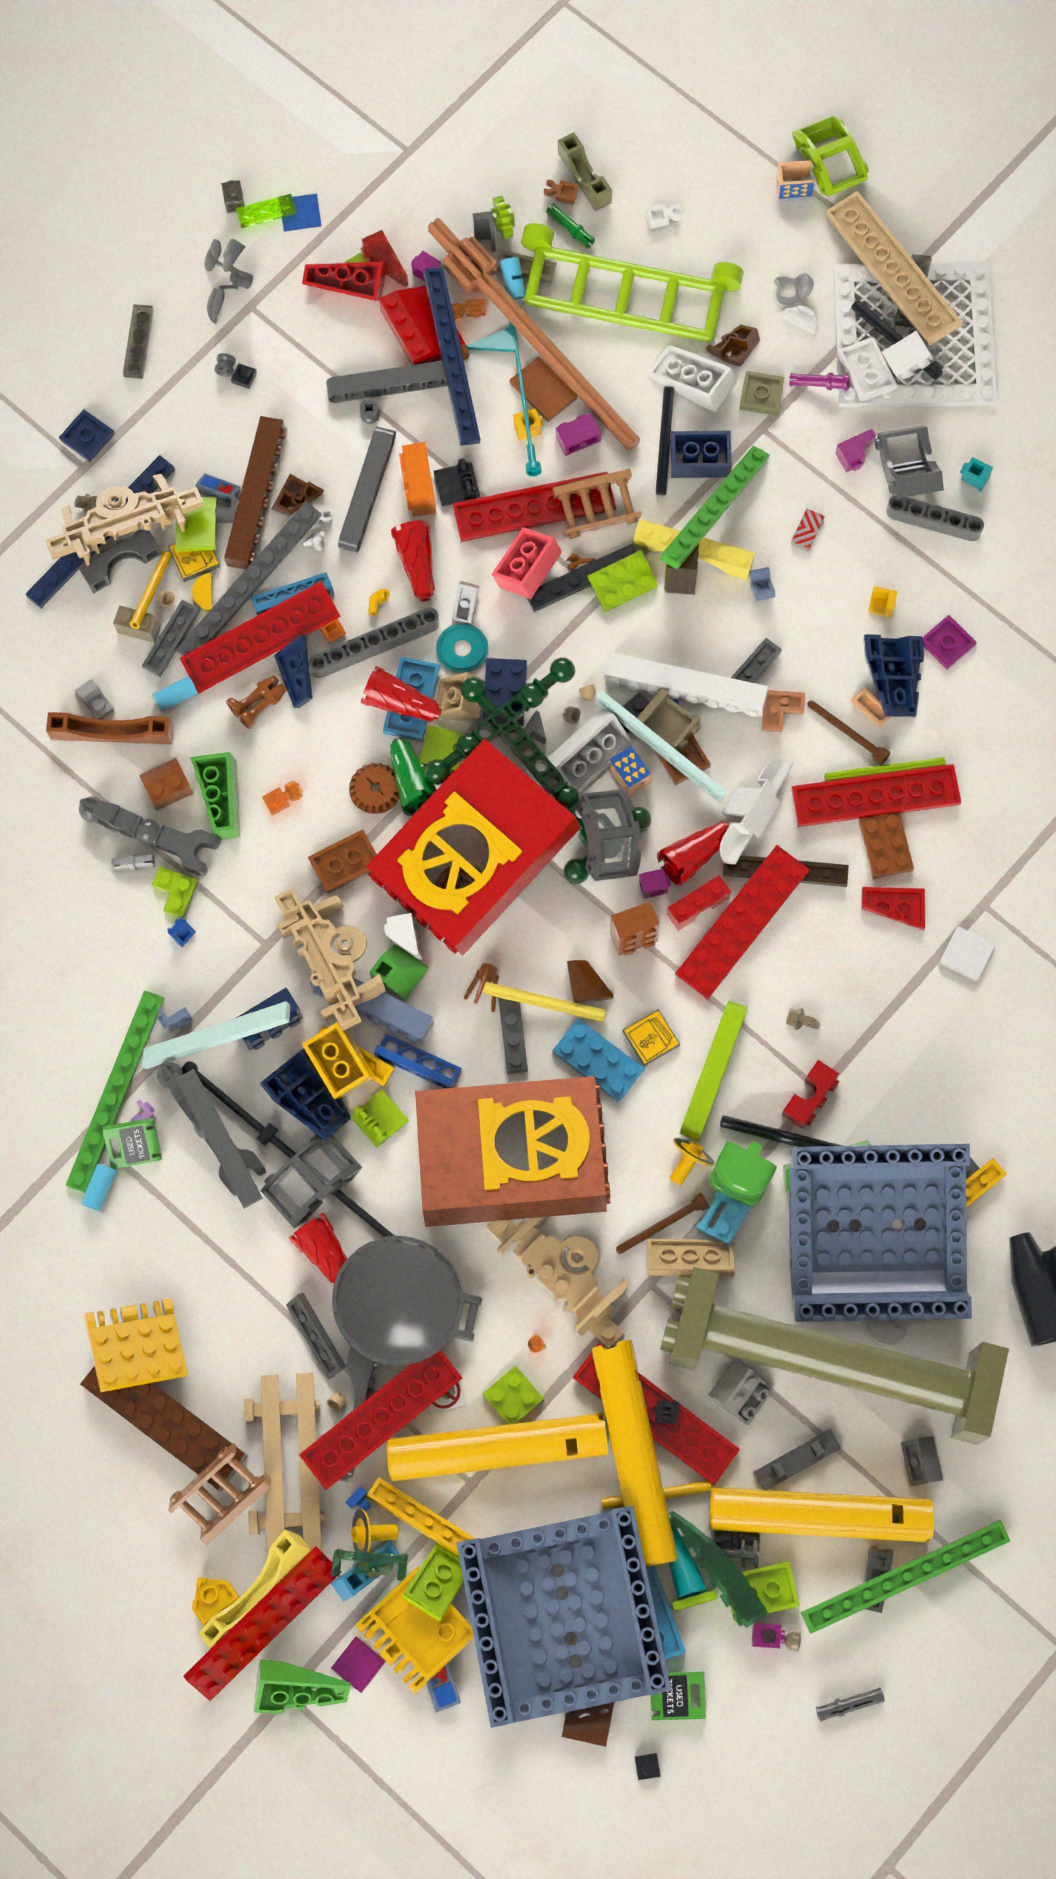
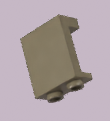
M664 689L657 693L637 717L639 721L677 751L679 749L683 750L689 742L687 739L690 735H695L701 728V717L699 715L694 717L668 698V692Z

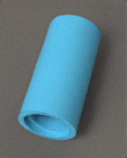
M519 257L501 260L500 265L505 290L514 300L524 298L526 292Z
M187 676L152 695L161 712L198 693L190 677Z
M97 1164L80 1204L93 1210L101 1211L117 1171L105 1165Z

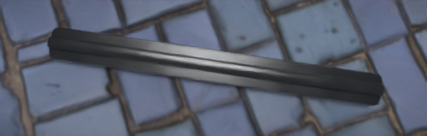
M856 300L852 304V310L893 345L904 339L860 300ZM933 362L922 369L934 380L939 379L943 373Z
M668 386L664 387L656 480V494L662 496L666 495L674 398V388Z
M725 1115L721 1117L720 1127L797 1147L843 1146Z

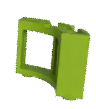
M832 115L792 132L796 151L801 153L806 161L810 159L814 166L812 172L821 194L828 197L869 179L867 175L869 172L866 162H863L858 147L842 119ZM834 136L839 139L817 149L814 144ZM846 150L856 174L831 184L822 160Z

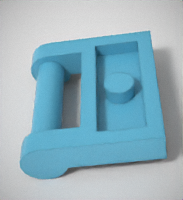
M716 1191L713 1195V1202L702 1221L698 1222L695 1228L699 1232L730 1246L751 1209L749 1206ZM721 1203L726 1206L713 1229L708 1227Z

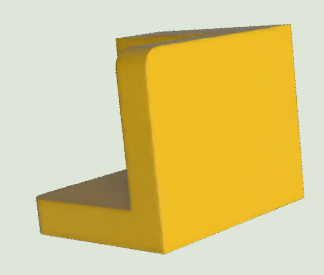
M874 586L868 612L892 617L898 591Z

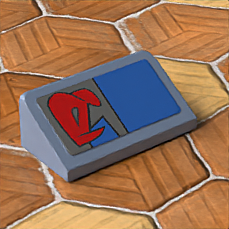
M206 473L203 474L195 485L198 492L212 497L216 496L217 499L223 501H231V495H236L237 497L241 486Z
M447 1663L426 1684L435 1712L461 1703Z

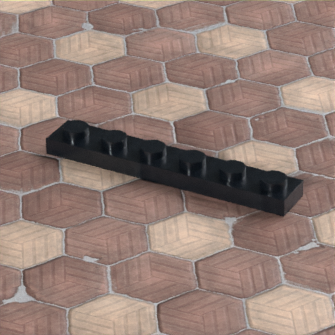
M633 543L539 586L531 599L527 598L534 612L590 587L588 575L637 551Z

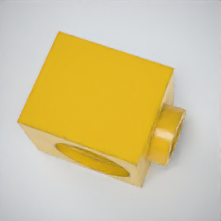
M536 408L528 410L529 422L533 423L530 425L531 437L541 435V427L544 426L542 416L537 415ZM524 412L513 414V424L518 441L527 439Z

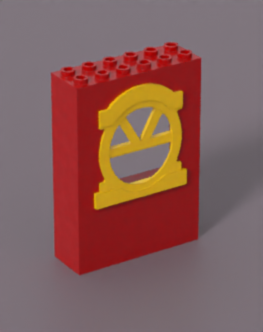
M484 738L366 867L370 871L368 875L380 888L383 887L387 894L395 901L399 899L398 902L408 913H411L425 928L429 926L428 929L439 941L444 939L442 942L454 954L459 952L463 956L581 827L572 813ZM455 824H466L477 828L485 836L489 845V859L483 873L481 874L436 833L445 827ZM429 841L433 842L445 853L444 855L423 861L424 850ZM453 861L446 889H441L428 880L424 870ZM461 867L475 881L464 888L456 890L455 885Z

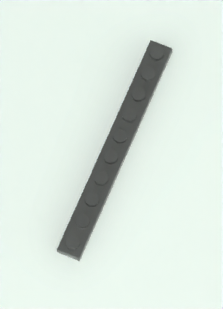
M305 502L176 648L177 652L184 656L213 640L322 516L321 512L308 502Z

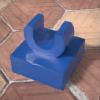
M180 918L174 921L176 924L172 928L167 929V933L179 946L183 947L196 931L186 920Z
M362 1486L345 1502L351 1509L358 1505L365 1512L371 1507L364 1499L368 1492Z

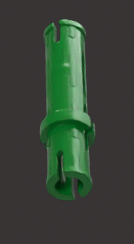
M554 203L550 205L552 209L550 207L547 208L546 213L571 233L570 235L573 239L579 240L586 248L591 247L589 243L594 244L595 238L589 235L581 224L574 222Z

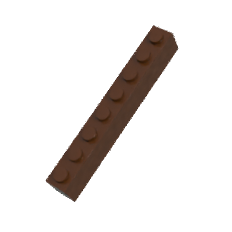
M260 416L224 556L226 566L246 570L256 558L255 548L259 546L261 540L260 528H263L265 524L264 512L268 510L270 504L269 492H273L274 488L273 476L274 474L277 475L279 464L277 460L278 457L282 456L283 452L282 440H285L287 437V428H285L282 419Z

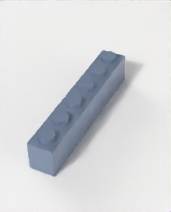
M353 977L356 987L364 984V982ZM310 982L313 989L312 992L320 997H324L320 985L314 986ZM384 992L372 1000L355 1006L359 1016L361 1014L366 1015L372 1023L376 1025L382 1023L387 1026L386 1029L394 1034L400 1032L406 1035L405 1038L415 1044L417 1041L423 1044L434 1023L432 1016Z

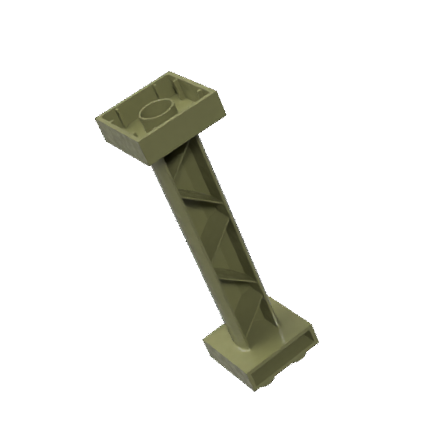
M693 1267L690 1278L678 1276L671 1308L682 1310L680 1320L676 1321L668 1318L660 1350L671 1353L669 1364L695 1370L700 1351L705 1349L956 1415L951 1435L953 1439L977 1445L991 1437L1009 1348L982 1342L969 1352L966 1370L717 1306L713 1303V1298L720 1273Z

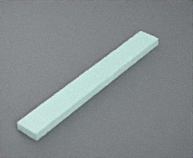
M601 690L597 694L596 704L604 710L613 713L618 721L717 802L722 803L727 793L724 788L604 691Z
M286 1001L144 1048L142 1066L145 1069H149L289 1023L290 1004Z

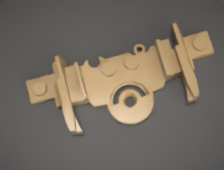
M158 474L154 475L153 479L160 489L159 492L148 494L143 491L134 494L129 488L124 486L106 488L98 495L96 507L87 511L85 517L74 522L70 505L63 507L61 511L65 526H62L64 534L45 540L52 560L76 552L79 558H84L88 566L90 565V552L96 550V553L99 554L97 544H106L105 538L107 536H113L117 540L119 536L136 531L141 526L144 530H150L152 522L159 523L162 531H164L165 526L172 523L171 518L172 520L176 519L181 532H185L186 519L183 514L204 507L198 489L195 487L177 493L175 487L169 489L163 475Z
M293 888L275 896L274 898L285 918L277 924V927L283 939L293 935L295 946L304 945L303 948L298 950L300 956L305 957L313 972L310 976L312 984L314 986L320 985L330 1006L321 1011L324 1020L327 1021L336 1017L342 1031L362 1022L355 1006L372 1000L385 992L386 989L380 973L368 982L356 987L353 979L356 970L353 963L364 955L367 948L366 937L356 927L342 926L335 929L330 920H324L344 908L342 901L336 895L320 901L314 906L310 900L300 903ZM338 934L341 937L336 941L335 947L341 955L334 953L331 947L333 939ZM344 941H349L347 946H342Z
M547 1217L530 1218L528 1221L522 1220L517 1226L511 1220L490 1222L486 1228L502 1243L497 1248L498 1254L501 1256L517 1242L519 1245L513 1250V1253L523 1265H530L526 1270L527 1276L534 1278L538 1273L539 1281L555 1296V1302L560 1298L567 1300V1305L563 1310L570 1311L578 1319L574 1324V1330L580 1336H583L590 1330L609 1349L624 1334L609 1317L615 1312L611 1305L623 1296L629 1287V1282L623 1277L619 1285L606 1298L597 1287L598 1281L591 1274L596 1269L599 1261L598 1249L592 1240L585 1236L573 1235L560 1243L553 1236L546 1237L536 1227ZM566 1247L569 1248L567 1252L568 1263L575 1268L586 1265L588 1267L586 1270L574 1272L564 1265L562 1255ZM580 1254L582 1258L580 1261H575L573 1256Z

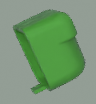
M727 1141L710 1175L709 1183L715 1191L749 1207H755L760 1203L777 1167L770 1161L758 1156L762 1145L751 1141L746 1150L737 1144Z

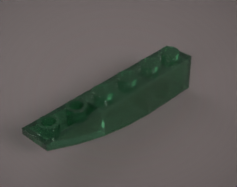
M674 1510L670 1511L671 1517L669 1519L671 1525L675 1530L680 1529L684 1535L681 1540L688 1550L690 1548L696 1553L694 1559L699 1567L707 1569L709 1575L706 1576L714 1588L716 1586L719 1587L723 1593L720 1595V1598L726 1607L731 1605L735 1611V1614L732 1616L740 1627L744 1625L745 1628H748L768 1614L769 1611L731 1558L693 1523Z

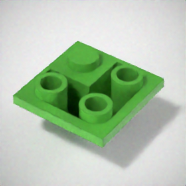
M393 945L380 956L369 973L371 979L380 973L385 988L406 1001L429 967L397 945Z

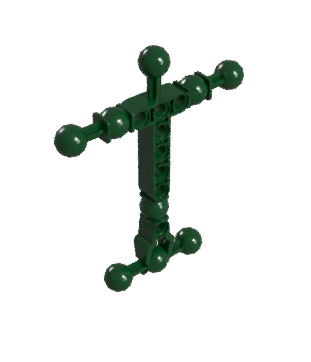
M557 658L551 663L548 675L540 681L535 678L532 683L523 685L516 697L508 700L499 709L486 695L487 687L483 680L478 677L466 679L461 686L462 696L469 702H477L489 717L478 725L476 731L473 729L471 733L460 736L457 743L453 744L452 749L454 751L443 760L434 759L426 765L425 776L427 780L435 785L443 784L451 774L450 769L461 760L464 761L484 740L485 737H482L479 732L484 729L488 730L490 736L485 739L489 743L499 736L540 785L576 817L581 827L578 838L588 848L585 826L582 819L578 818L575 813L580 801L579 792L574 787L568 786L567 781L564 782L562 774L516 722L524 715L525 711L528 712L530 708L540 706L544 698H547L549 694L547 690L557 682L566 683L572 680L576 672L573 662L568 658ZM511 705H519L521 707V711H513L511 709ZM503 717L506 723L500 725L496 723L495 719ZM515 732L518 734L519 739L511 740L508 734ZM522 749H531L532 755H524ZM541 763L546 767V770L538 771L535 765ZM556 779L559 782V786L552 787L549 784V780ZM634 807L635 810L632 811L634 820L639 822L640 832H644L651 825V815L643 807ZM595 813L598 823L604 829L615 828L604 814L597 815ZM623 839L601 841V863H604V858H612L618 854L621 847L620 844H623ZM588 854L582 859H571L565 864L563 873L567 881L572 884H581L587 880L589 873L585 867Z

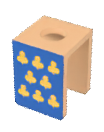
M811 160L778 163L776 180L779 199L812 196L814 180L783 182V179L809 177L812 165Z
M628 747L610 759L612 766H610L609 770L628 796L650 784L651 773L633 747Z

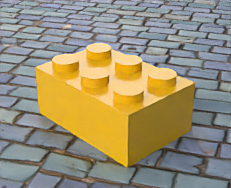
M338 1022L302 1044L334 1099L343 1097L375 1077L348 1029L342 1031Z

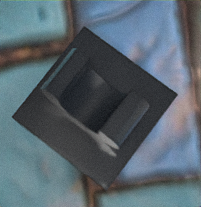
M238 363L231 382L250 389L257 370Z
M657 1400L655 1423L677 1425L679 1402Z

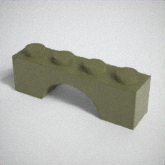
M575 132L559 139L558 154L577 184H579L580 189L593 209L597 211L611 204L612 189L603 176L599 177L592 169L584 146Z

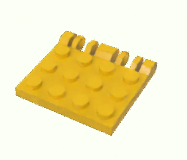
M171 1298L162 1300L163 1316L159 1301H153L155 1317L148 1318V1309L145 1303L140 1304L142 1317L140 1320L136 1305L120 1307L122 1323H119L116 1308L110 1309L112 1325L105 1326V1317L102 1310L97 1311L99 1327L96 1326L94 1312L84 1313L100 1392L186 1377L188 1375Z
M419 1566L356 1624V1627L363 1633L376 1621L364 1635L367 1640L372 1638L380 1628L383 1629L385 1634L373 1645L376 1650L386 1644L389 1639L392 1640L380 1652V1655L390 1666L396 1663L403 1654L406 1656L395 1666L394 1671L396 1674L403 1671L410 1662L415 1666L403 1678L405 1684L412 1681L419 1672L421 1673L408 1687L414 1694L418 1693L428 1681L474 1639L472 1626L452 1604H450L439 1622L402 1598L404 1591L419 1570Z

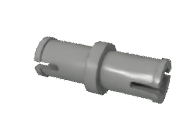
M133 854L124 858H112L111 865H114L112 870L131 869L136 871L137 868L155 867L154 855L135 856Z

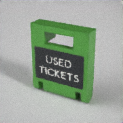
M154 1118L103 1126V1135L112 1169L162 1160V1154L158 1153L161 1151L156 1126L146 1127L154 1125ZM118 1138L121 1152L114 1155L111 1139Z
M704 1672L668 1673L671 1691L651 1695V1711H660V1715L651 1716L652 1720L706 1719ZM691 1684H699L700 1707H692Z

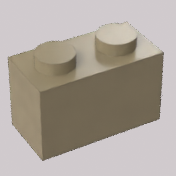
M119 605L113 621L117 633L155 643L161 627L158 616L146 613L140 627L134 629L130 626V622L136 610Z

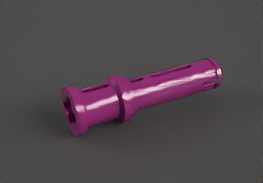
M832 372L827 373V375L790 373L789 379H797L789 381L790 386L826 387L830 391L832 389L848 391L850 387L849 373L845 375H834Z

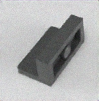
M492 211L473 213L474 238L477 241L490 239L492 252H495V230Z
M933 1436L900 1442L910 1487L943 1480Z

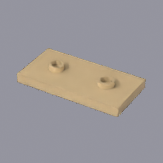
M647 1239V1275L691 1276L693 1267L720 1273L719 1276L734 1277L733 1241L728 1246L718 1240Z

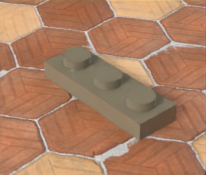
M500 250L497 260V271L502 272L501 260L519 257L522 277L529 278L534 257ZM545 260L540 281L552 283L557 267L556 262Z

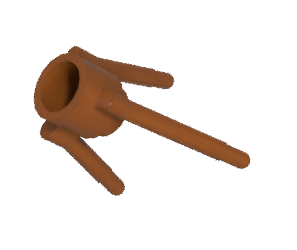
M483 963L480 970H477L475 978L464 995V999H468L479 980L480 985L474 999V1003L477 1004L485 983L493 982L497 984L499 976L496 975L497 967ZM492 996L491 1012H495L496 997Z

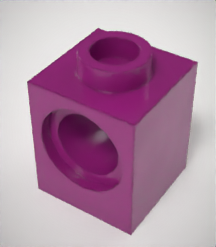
M422 250L419 256H415L411 262L412 274L425 282L424 269L442 267V262Z
M663 868L639 874V884L643 899L668 894V887L671 886L669 875H665Z
M752 1624V1647L779 1649L780 1644H784L785 1630H781V1625ZM766 1629L774 1632L775 1638L771 1643H767L763 1639L762 1635Z

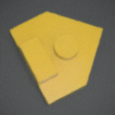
M198 1577L192 1610L202 1625L205 1626L214 1615L229 1607L240 1596L228 1580Z

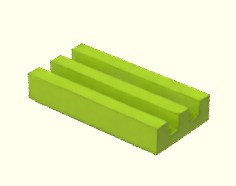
M716 1590L672 1602L671 1604L673 1611H679L716 1600L718 1597Z

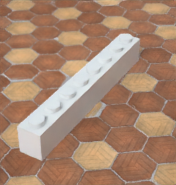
M612 652L609 654L604 672L605 682L611 686H626L633 691L640 689L652 695H657L661 689H664L668 692V698L671 699L681 698L693 704L698 702L704 703L711 708H726L730 712L741 711L753 717L757 715L763 716L768 697V686Z

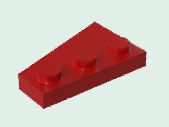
M862 887L861 909L923 931L925 930L924 888Z

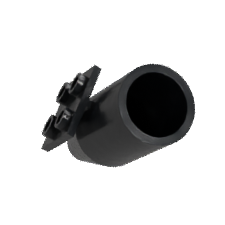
M1030 1232L1012 1236L1009 1238L1011 1283L1031 1347L1056 1342V1246L1042 1252Z

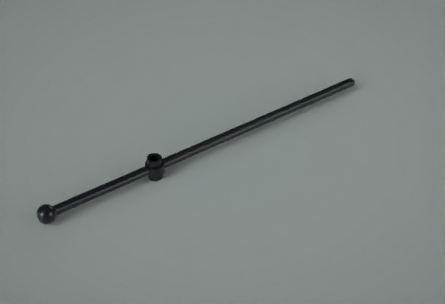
M188 1061L182 1067L184 1074L194 1069L202 1085L260 1133L256 1139L266 1147L269 1142L272 1143L289 1159L297 1154L275 1136L279 1130L269 1122L266 1127L263 1126L198 1071L196 1063ZM306 1162L325 1184L329 1182L326 1177ZM340 1189L335 1193L330 1192L381 1236H395Z

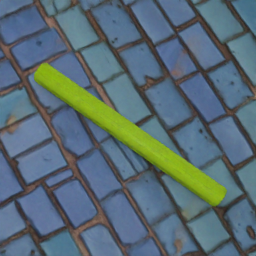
M944 757L826 772L824 780L833 781L946 765Z

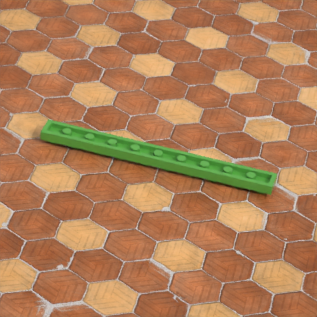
M753 445L664 550L660 560L678 569L766 464L770 454Z
M145 990L142 994L66 1182V1186L85 1193L96 1165L99 1164L106 1147L103 1126L114 1125L143 1055V1049L147 1045L159 1015L158 1010L161 1009L165 1000L163 996Z
M998 1520L801 1611V1615L809 1633L812 1634L1010 1542V1538L1002 1521Z

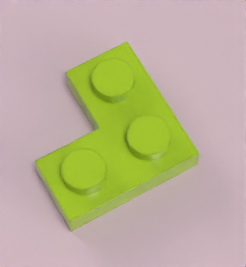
M159 866L152 886L170 893L163 911L184 919L199 881L196 878Z

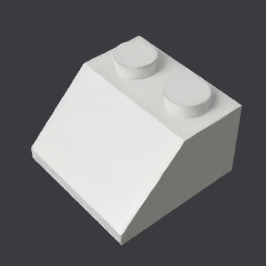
M917 331L882 352L899 380L909 378L913 375V371L918 368L923 369L931 363L930 361L933 360L932 355Z
M408 913L386 918L387 924H384L386 937H389V940H392L395 945L419 961H424L417 920L414 916Z

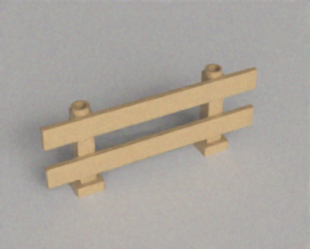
M313 1372L296 1373V1401L279 1402L278 1375L260 1376L262 1403H254L253 1398L244 1399L245 1423H255L254 1418L262 1417L264 1472L271 1477V1485L265 1492L266 1515H258V1511H248L249 1535H259V1530L267 1529L269 1556L270 1547L285 1528L303 1527V1540L311 1549L317 1546L322 1551L320 1526L325 1525V1512H320L319 1484L300 1457L302 1512L284 1514L280 1416L298 1415L299 1454L316 1441L315 1414L320 1413L319 1400L314 1398Z

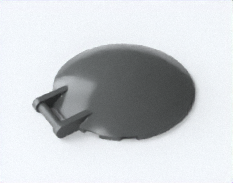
M387 1236L372 1242L370 1241L358 1248L340 1268L332 1293L334 1318L339 1331L349 1345L372 1361L395 1366L410 1365L426 1360L439 1352L451 1338L473 1341L475 1336L473 1330L478 1307L482 1304L481 1297L462 1293V1287L454 1267L435 1247L422 1240L406 1236ZM464 1303L470 1304L465 1330H459Z

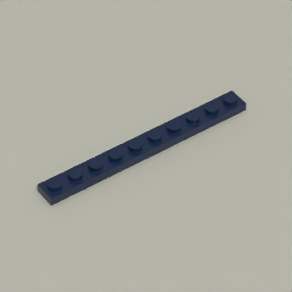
M443 267L426 268L423 274L460 446L480 444L479 429Z
M159 455L128 488L134 494L143 491L151 494L158 488L154 483L153 476L162 474L166 480L175 468ZM107 536L105 538V541H107L111 536ZM102 543L97 544L98 549L103 545ZM96 550L90 552V558L94 555ZM76 552L60 557L25 593L26 597L42 609L79 570L78 567L85 561L84 558H79Z

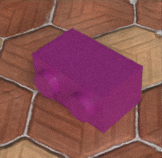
M592 413L580 415L575 420L563 422L555 428L556 439L565 456L601 442V431Z

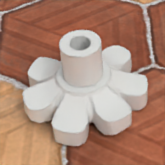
M325 531L315 532L303 540L302 543L304 546L314 545L318 552L324 548L321 541L326 536Z

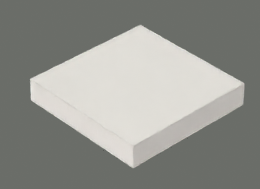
M957 926L939 964L977 982L996 944Z

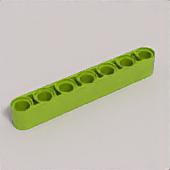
M728 1000L679 1134L700 1141L748 1007Z

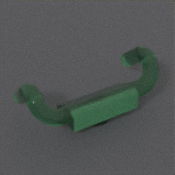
M336 1549L333 1554L331 1576H340L341 1561L344 1559L354 1561L353 1573L367 1574L370 1578L390 1575L394 1563H398L397 1580L403 1581L406 1578L409 1555L407 1553L383 1554Z

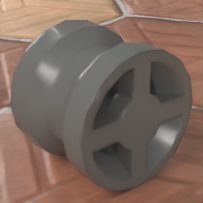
M227 353L218 354L216 358L218 363L214 368L215 373L224 377L232 376L236 358Z
M373 399L362 401L359 407L361 419L368 424L378 421L380 417L378 403Z

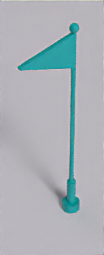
M509 321L510 327L467 345V348L469 350L515 352L528 445L526 446L528 463H526L525 469L528 476L536 477L542 473L541 463L536 461L535 447L531 440L516 328Z

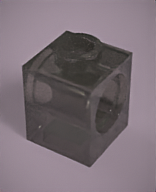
M229 180L221 183L227 213L246 210L240 180Z

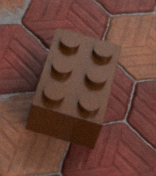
M651 901L611 915L610 935L618 955L624 954V956L635 953L636 949L641 947L647 949L654 946L655 942H658L660 924Z

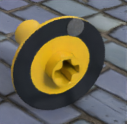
M681 1138L673 1139L674 1145L684 1153L669 1176V1179L674 1183L682 1185L696 1161L707 1166L714 1165V1160L703 1151V1147L692 1141L690 1143Z
M358 1509L355 1512L351 1536L355 1553L359 1559H365L368 1556L371 1541L398 1539L399 1530L397 1524L370 1526L365 1510Z

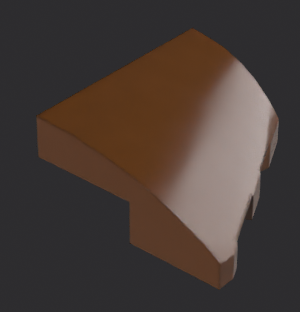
M739 325L731 333L723 335L721 342L715 346L709 344L706 349L707 352L715 357L741 367L760 341V336L757 328Z
M289 474L271 509L291 516L305 502L310 503L322 495L324 489L309 481L306 483L296 476Z
M567 961L574 1003L614 999L613 993L588 961Z
M614 1702L566 1713L561 1737L606 1747Z

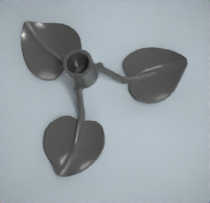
M217 239L212 240L205 256L204 266L207 271H212L215 264L223 268V271L231 272L230 281L233 283V285H220L219 288H214L208 298L207 313L210 320L215 324L224 302V289L233 288L237 290L239 286L249 289L253 282L252 274L241 271L233 266L239 255L246 248L245 245L236 239H231L226 245L223 253V264L218 261L222 249L221 243Z

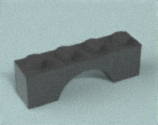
M141 529L128 539L120 540L114 547L101 551L98 556L90 559V565L87 566L84 561L78 568L94 594L111 584V571L120 561L136 559L146 564L160 556L162 552L150 531Z

